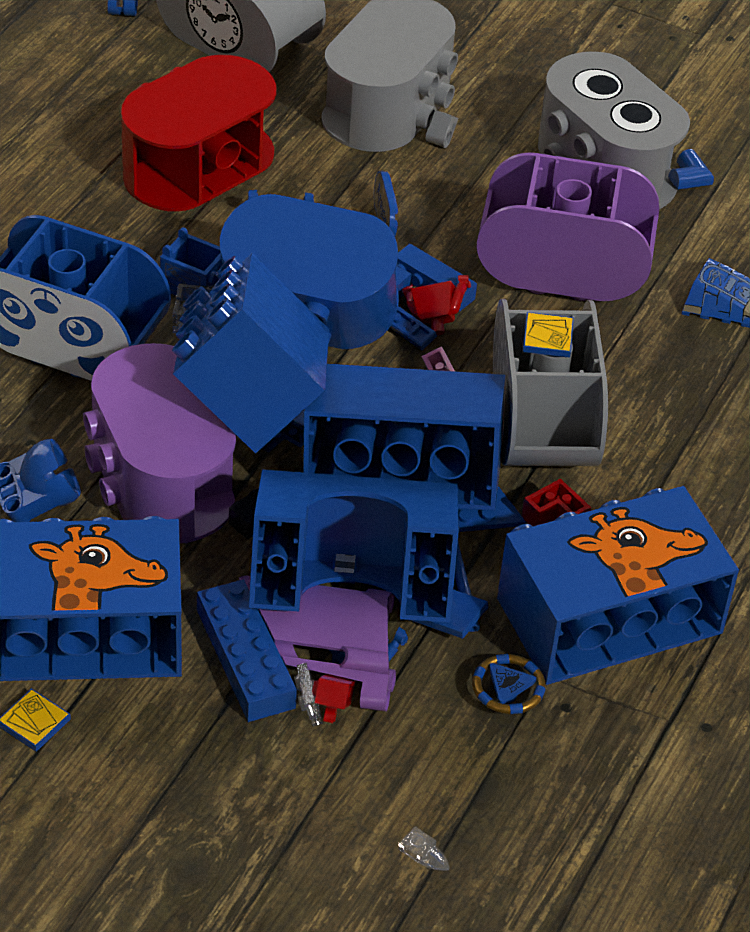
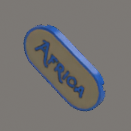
M378 171L374 183V206L377 218L386 223L394 236H396L398 222L395 220V214L398 213V207L391 178L388 172Z

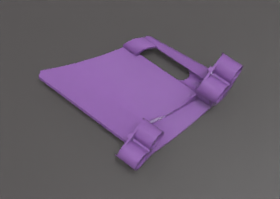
M251 576L239 577V580L244 579L250 591ZM316 585L306 590L301 596L299 612L258 609L285 665L363 682L360 708L387 711L390 692L393 691L396 681V670L389 669L388 621L389 613L393 610L395 598L391 592L371 588L365 592ZM293 644L345 652V659L341 664L301 659L296 655Z

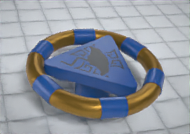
M500 654L487 658L476 667L472 677L473 690L478 700L486 707L504 714H519L531 710L540 703L546 691L545 679L540 669L532 661L513 654ZM511 663L525 668L531 675L501 666L500 664ZM487 669H490L498 702L494 701L482 688L481 681ZM536 683L533 696L528 701L517 704H505L513 702L518 694Z

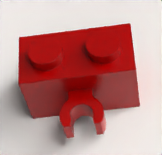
M325 674L318 681L314 682L312 696H316L314 703L326 705L323 721L334 723L338 708L345 710L351 705L356 680Z

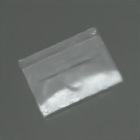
M307 663L297 665L298 676H294L298 691L302 690V696H298L301 710L307 711L312 726L323 724L319 704L315 703L316 696H313L312 693L314 682Z

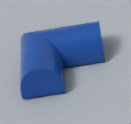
M693 149L684 150L678 156L677 164L680 168L670 170L668 175L677 189L713 185L714 176Z

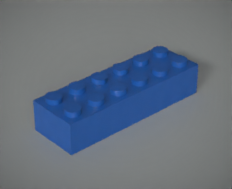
M243 579L198 591L197 612L247 721L251 722L296 709L297 689L259 610L249 608L250 591Z

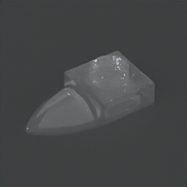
M416 826L399 843L398 849L419 864L440 871H448L450 869L446 857L436 846V840Z

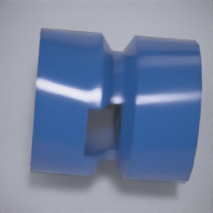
M108 0V14L120 15L122 12L125 16H136L138 0H123V7H119L120 0Z

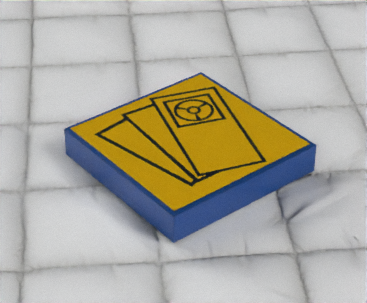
M527 312L523 352L570 358L574 318Z
M31 688L0 717V728L37 752L71 720V715Z

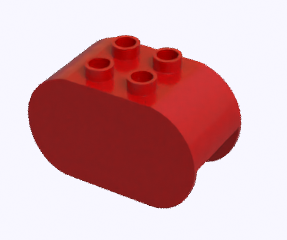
M211 55L198 58L182 67H176L170 73L150 83H143L131 92L124 100L121 108L123 182L130 195L139 202L155 209L186 211L208 202L265 171L274 159L273 142L263 131L264 110L274 102L276 97V83L272 75L263 66L247 58L234 55Z

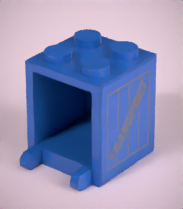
M182 227L178 231V238L170 246L165 245L163 247L162 255L160 256V268L168 281L171 294L187 300L201 286L208 292H211L214 285L219 281V278L216 276V273L222 267L219 246L189 235L188 230Z

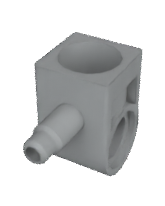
M435 110L426 133V141L446 148L452 139L458 118Z

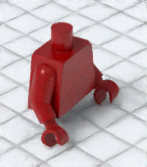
M458 275L459 284L456 287L452 281L412 288L413 284L402 289L412 316L426 326H431V329L437 335L444 334V324L455 320V314L460 310L463 296L467 288H471L468 275Z

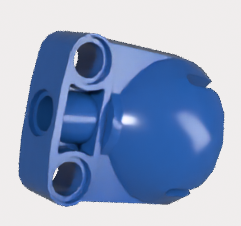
M54 439L43 440L13 460L0 463V504L13 522H30L31 519L55 507L65 506L74 502L81 495L80 486L72 468H68L58 474L54 473L55 469L68 462L66 455Z

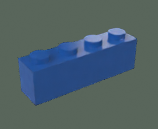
M409 244L398 252L397 266L411 273V283L414 286L420 287L446 281H452L455 287L459 284L458 275H462L461 273L414 245ZM469 279L471 288H467L459 312L475 300L477 283Z

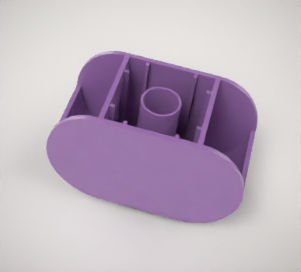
M539 153L514 155L503 161L491 177L477 239L479 259L485 269L497 280L511 287L527 289L534 294H559L570 296L578 301L589 299L613 301L627 297L643 286L651 271L659 215L658 194L648 178L629 167Z
M151 343L126 347L105 358L98 365L92 377V411L83 413L87 436L90 440H94V444L85 446V457L91 473L102 471L104 478H100L99 485L106 506L117 504L123 520H142L149 516L179 519V543H188L205 538L218 531L228 522L229 507L235 502L232 491V475L236 435L173 375L177 358L172 352L174 346Z

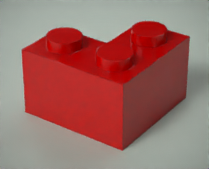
M560 478L524 498L522 517L528 524L537 526L555 521L560 515L567 512L581 514L591 511V506Z

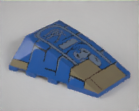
M709 258L693 282L681 315L689 316L690 313L700 315L702 319L709 320V317L722 319L723 323L730 324L731 321L740 322L741 326L750 328V278Z

